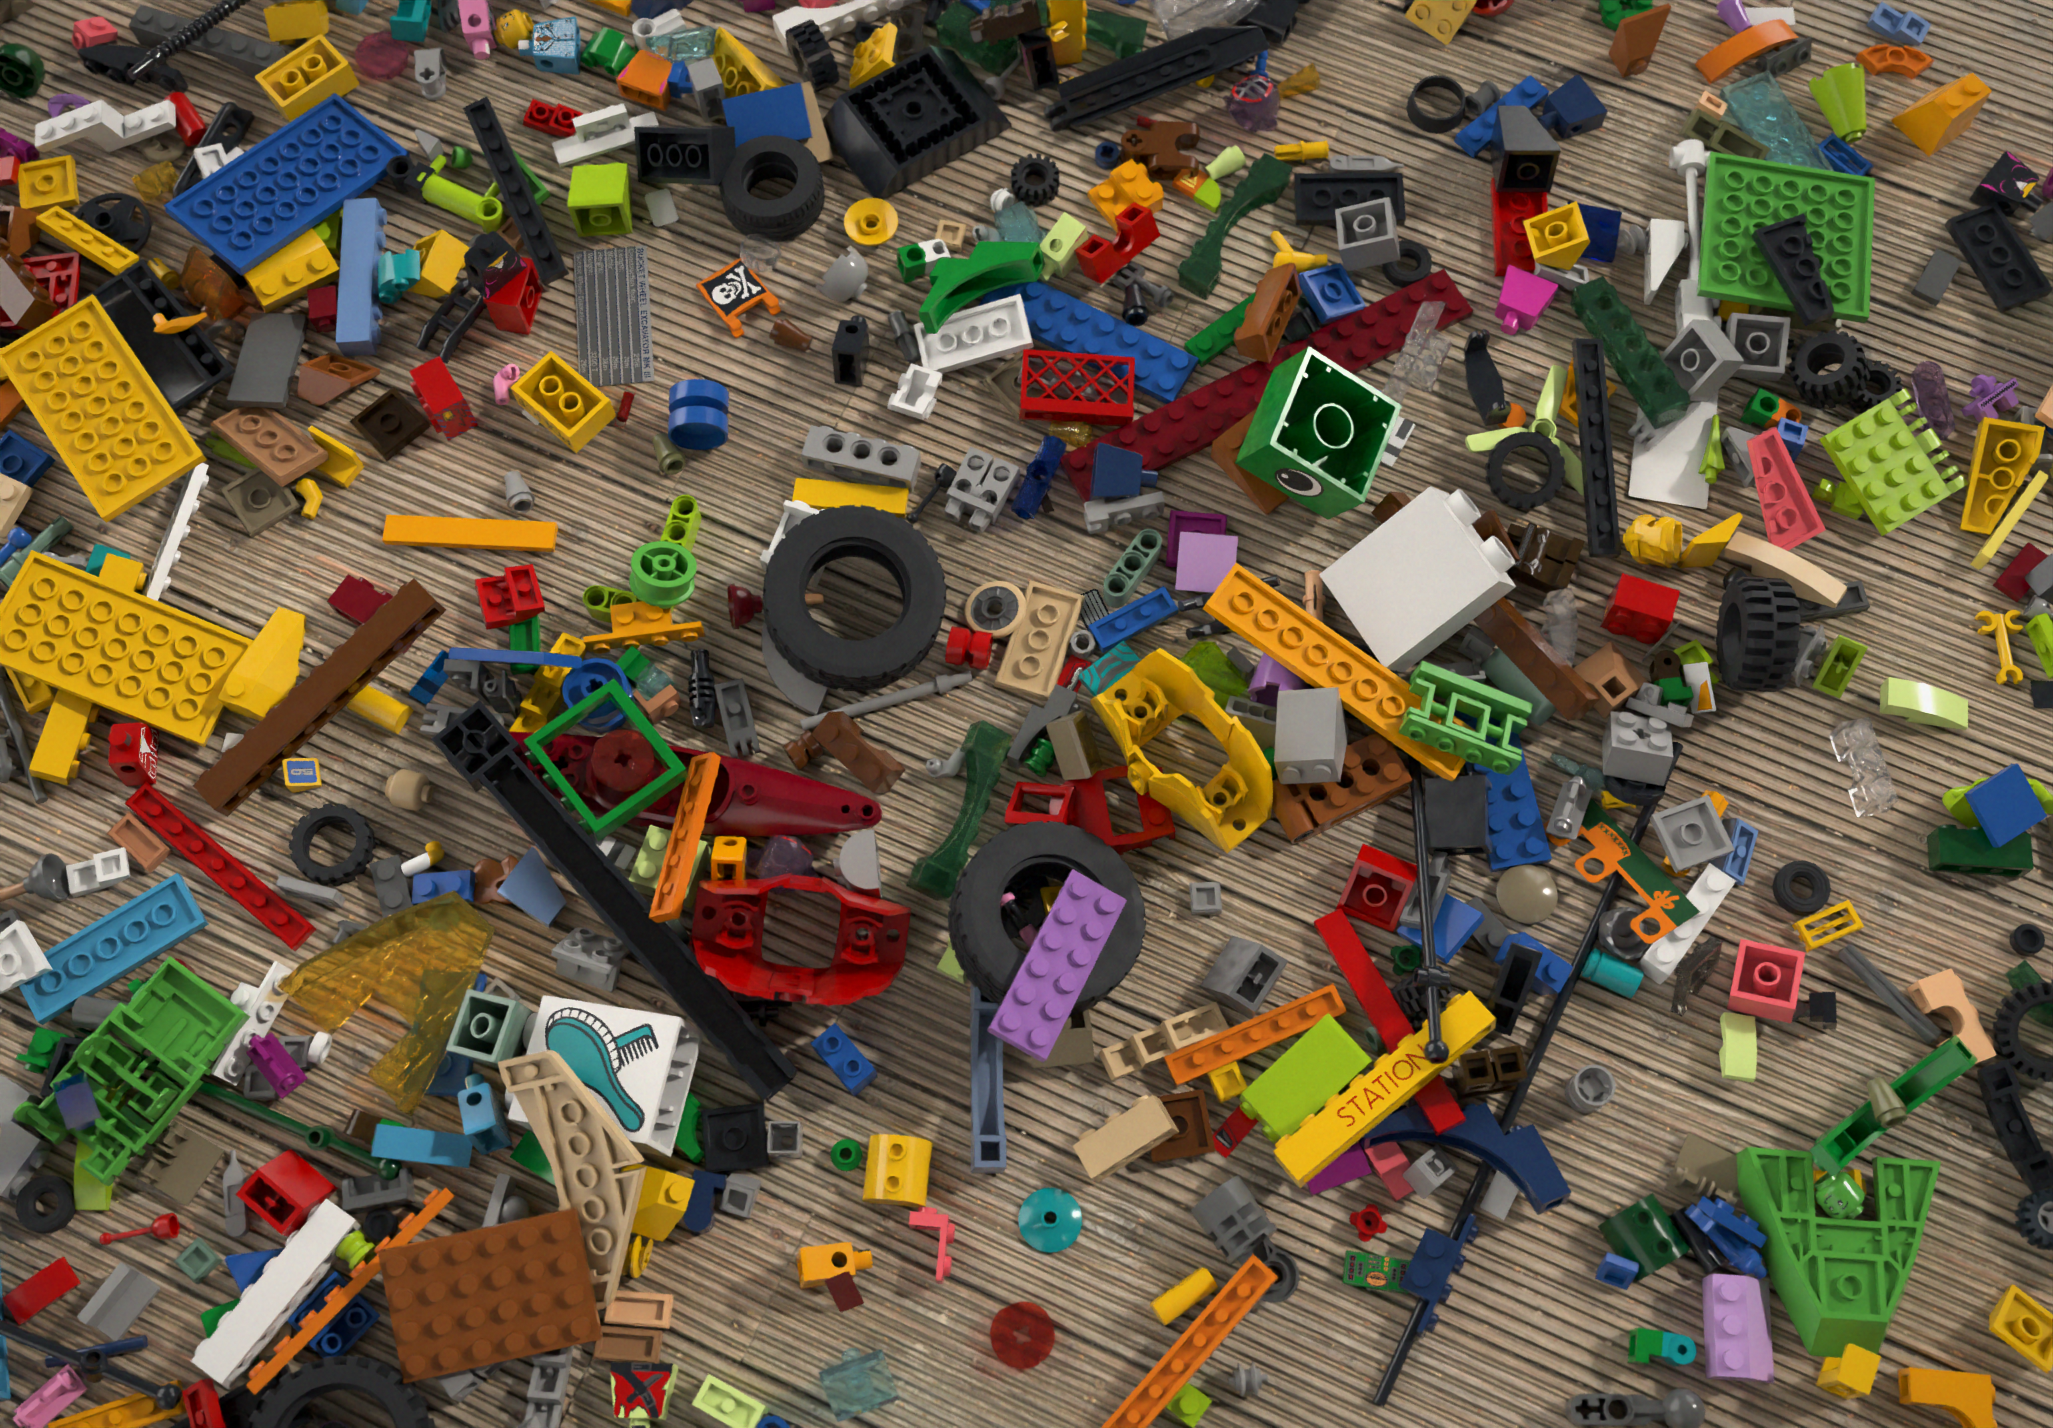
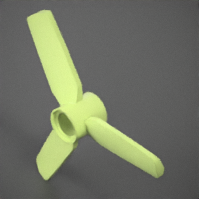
M1552 365L1535 409L1536 420L1528 429L1511 427L1469 435L1465 439L1468 450L1472 453L1491 451L1500 440L1511 434L1539 431L1543 436L1549 437L1554 445L1556 444L1561 451L1559 452L1565 460L1564 470H1566L1564 479L1584 496L1581 461L1565 442L1555 438L1557 430L1554 421L1557 418L1568 375L1567 371L1561 366ZM1526 446L1529 450L1539 451L1538 449Z

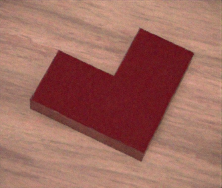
M2028 542L1995 581L1993 586L2017 603L2031 587L2025 580V575L2047 558L2048 555Z

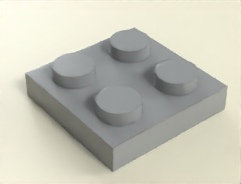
M1709 795L1652 814L1650 817L1651 823L1675 873L1729 855L1735 850Z

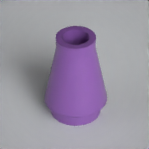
M1722 0L1716 6L1718 10L1717 15L1737 34L1752 27L1741 0Z

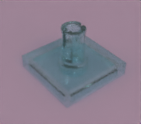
M857 1348L847 1349L842 1353L843 1363L819 1372L822 1386L837 1422L900 1400L882 1349L861 1356Z

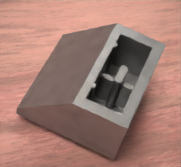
M1232 935L1200 984V988L1247 1018L1252 1019L1282 975L1288 961L1262 944Z

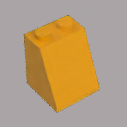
M1972 72L1930 91L1892 118L1891 122L1930 157L1968 130L1992 90Z

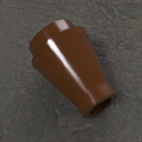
M778 318L775 321L769 336L770 339L774 340V344L799 349L804 352L808 351L813 339L812 336L803 332L786 318L784 320Z

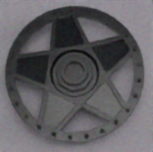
M106 193L96 196L84 203L74 214L80 220L85 215L90 224L89 226L123 246V242L137 241L129 249L134 254L139 253L143 249L151 234L152 222L148 210L138 199L128 194ZM108 201H119L110 210L98 205ZM136 207L139 208L143 215L144 226L131 221ZM82 255V259H84L85 261L98 265L97 263Z

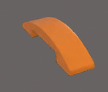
M1784 19L1770 20L1748 28L1721 43L1699 59L1695 66L1709 84H1712L1732 74L1736 66L1770 49L1777 52L1779 47L1798 37Z

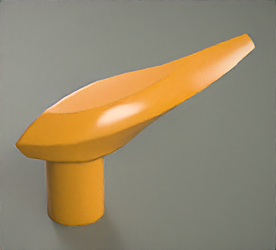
M204 312L167 321L163 314L157 313L153 316V321L156 324L153 332L160 334L178 333L189 329L208 315Z

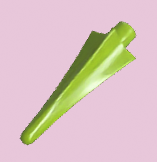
M1716 414L1712 417L1707 446L1698 474H1705V482L1709 484L1716 483L1718 473L1725 470L1720 442L1719 416Z

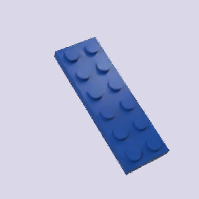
M1455 710L1454 716L1474 730L1476 729L1478 718ZM1489 717V724L1500 727L1501 721ZM1510 732L1508 745L1522 750L1519 735ZM1486 735L1484 742L1496 746L1497 739ZM1523 750L1521 753V764L1510 775L1499 774L1492 769L1468 761L1463 765L1465 774L1479 772L1486 775L1492 783V790L1488 791V837L1492 841V854H1486L1491 873L1508 870L1518 865L1549 863L1552 860Z

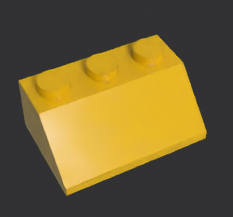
M321 33L254 76L272 103L289 123L334 93L342 97L360 85L350 64Z
M310 228L243 274L264 312L268 313L307 294L309 289L319 288L338 279L340 269L324 242L313 228Z

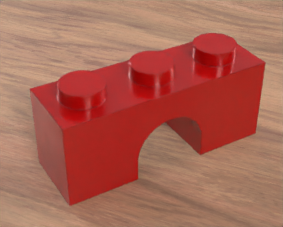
M1133 202L1114 218L1117 224V234L1112 242L1094 234L1074 251L1084 276L1099 284L1104 283L1161 236L1152 210Z

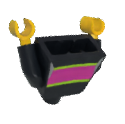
M1060 21L1052 27L1048 24H1041V27L1017 35L1022 62L1034 91L1047 88L1058 92L1057 84L1062 83V79L1058 77L1050 38L1054 42H1059L1069 36V33H1064L1062 28L1067 26L1065 21Z

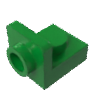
M37 1027L26 1055L18 1053L16 1060L25 1064V1070L43 1075L44 1070H49L60 1037L70 1036Z

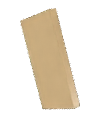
M1030 580L1024 596L1026 600L1024 620L1011 633L994 682V687L1047 702L1060 676L1070 646V638L1074 634L1085 596Z

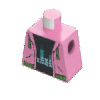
M458 0L462 32L470 50L473 51L476 59L483 60L489 58V49L497 47V39L493 32L496 29L495 14L489 0Z

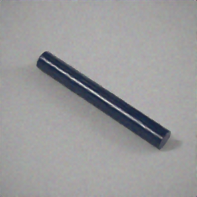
M146 1335L79 1348L75 1349V1351L85 1354L90 1349H99L106 1356L147 1348L148 1339ZM50 1355L45 1357L47 1368L70 1364Z

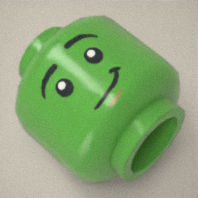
M1827 1172L1815 1182V1201L1831 1218L1842 1219L1846 1217L1852 1220L1862 1212L1863 1207L1861 1203L1864 1200L1865 1193L1846 1172H1838L1833 1177Z

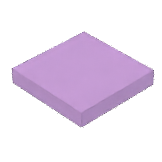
M1180 531L1175 590L1215 592L1236 563L1238 536Z

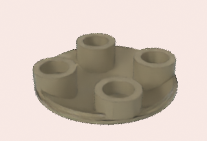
M1518 865L1508 869L1500 877L1496 888V897L1501 913L1505 917H1510L1520 923L1533 924L1546 920L1557 904L1558 894L1553 879L1544 870L1536 866Z

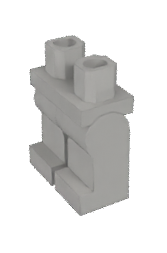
M970 446L952 485L946 493L948 502L945 508V517L954 522H959L963 513H968L972 515L968 522L969 527L979 533H983L989 523L995 524L1012 489L1016 488L1020 481V467L997 457L994 461L992 455Z

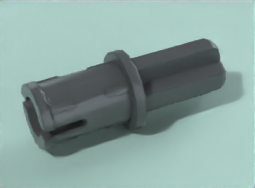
M903 311L892 312L888 316V321L895 334L894 341L900 346L905 361L914 364L921 359L920 351L914 339L915 332L910 330Z

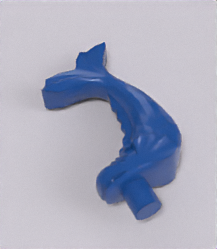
M1694 1204L1685 1211V1214L1710 1237L1716 1247L1730 1261L1729 1265L1738 1268L1743 1272V1275L1753 1273L1758 1279L1766 1276L1768 1269L1761 1264L1762 1255L1755 1251L1750 1241H1744L1730 1230L1719 1225Z

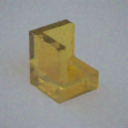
M167 160L145 169L132 177L131 180L144 202H149L161 194L172 191L179 177L170 161Z

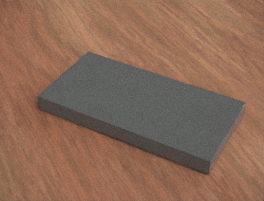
M252 312L235 369L236 372L234 373L227 397L229 406L285 409L309 323L307 315Z

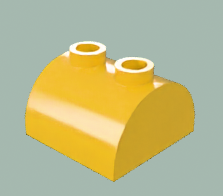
M878 1134L870 1136L862 1202L926 1207L932 1142L904 1135Z

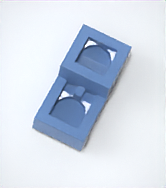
M1881 1L1876 6L1866 26L1893 40L1919 46L1931 24L1910 10L1905 15H1902Z

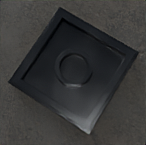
M764 1102L701 1110L705 1172L718 1174L770 1167L769 1154L767 1152L768 1137Z

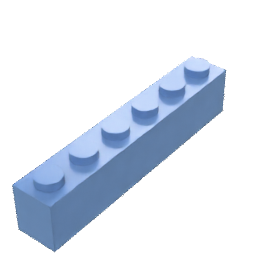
M377 198L344 200L336 344L343 356L377 355V344L381 343V331L378 327V322L383 317V311L378 292V260L382 255V248H386L383 225H387V213L385 208H381Z

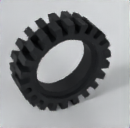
M2042 979L2037 980V984L2034 985L2030 982L2024 983V988L2021 990L2017 988L2011 990L2010 992L2013 995L2009 999L2004 997L2001 1001L2003 1004L2002 1009H1996L1997 1021H1993V1028L1996 1031L1994 1038L1999 1045V1050L2017 1071L2023 1075L2026 1073L2034 1080H2038L2039 1077L2044 1082H2052L2053 1057L2043 1058L2028 1053L2023 1049L2018 1038V1027L2025 1013L2040 1004L2053 1003V980H2051V983H2047Z

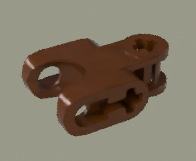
M1157 121L1150 125L1149 131L1129 130L1121 137L1120 161L1124 164L1132 159V154H1135L1133 161L1136 164L1142 163L1148 168L1149 176L1157 180H1174L1182 169L1191 170L1190 177H1197L1199 174L1197 158L1182 154L1179 150L1194 148L1198 144L1200 128L1197 124L1190 122Z

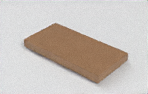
M238 407L210 423L212 430L281 487L329 460L326 450L273 408Z

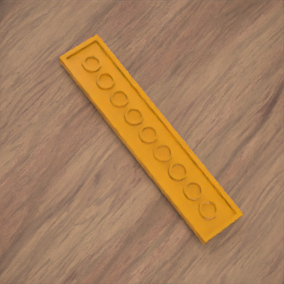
M1235 563L1203 607L1204 611L1315 689L1338 687L1342 706L1345 710L1443 779L1453 781L1466 762L1464 758L1448 752H1442L1433 746L1411 740L1409 737L1399 733V727L1403 723L1402 718L1410 706L1420 710L1422 696L1409 692V683L1245 568ZM1430 714L1428 720L1441 724L1442 718ZM1456 716L1453 717L1452 723L1475 731Z

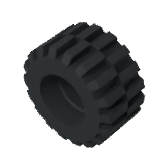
M1829 330L1827 334L1821 331L1817 333L1818 336L1813 338L1809 336L1806 338L1805 344L1800 343L1796 347L1798 352L1792 353V362L1789 363V368L1802 399H1805L1811 406L1816 404L1817 408H1824L1825 405H1828L1829 409L1836 408V404L1841 403L1842 406L1848 404L1847 400L1850 398L1855 400L1859 396L1858 391H1864L1866 388L1865 382L1869 381L1870 375L1868 371L1870 369L1863 348L1858 343L1857 338L1853 335L1849 337L1848 333L1841 331L1839 334H1837L1836 330ZM1842 364L1839 369L1830 374L1818 375V372L1828 365Z

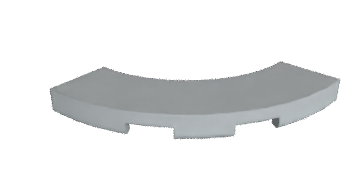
M764 619L761 639L762 652L772 681L796 707L813 716L818 715L828 694V688L805 678L803 673H798L788 664V660L782 658L775 648V643L770 638Z

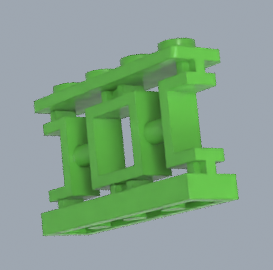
M1422 660L1410 675L1409 692L1422 696L1420 710L1409 707L1403 715V723L1399 727V733L1409 737L1411 740L1423 742L1442 752L1451 753L1464 758L1468 762L1477 763L1492 769L1496 773L1510 775L1521 764L1522 750L1508 745L1510 732L1520 734L1527 726L1526 718L1531 714L1533 704ZM1434 695L1446 699L1445 705L1433 702ZM1455 710L1478 718L1475 731L1452 723ZM1430 714L1441 717V724L1428 720ZM1489 717L1501 721L1500 727L1489 724ZM1486 735L1497 739L1496 746L1484 742Z

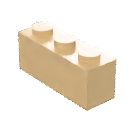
M1148 1095L1141 1096L1132 1103L1133 1108L1123 1114L1122 1112H1117L1105 1120L1106 1125L1100 1129H1090L1079 1136L1078 1139L1080 1141L1074 1144L1073 1148L1092 1180L1101 1182L1179 1132L1159 1098L1154 1095L1150 1097Z

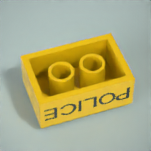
M552 351L545 355L510 387L517 403L575 453L581 450L616 417L610 399Z

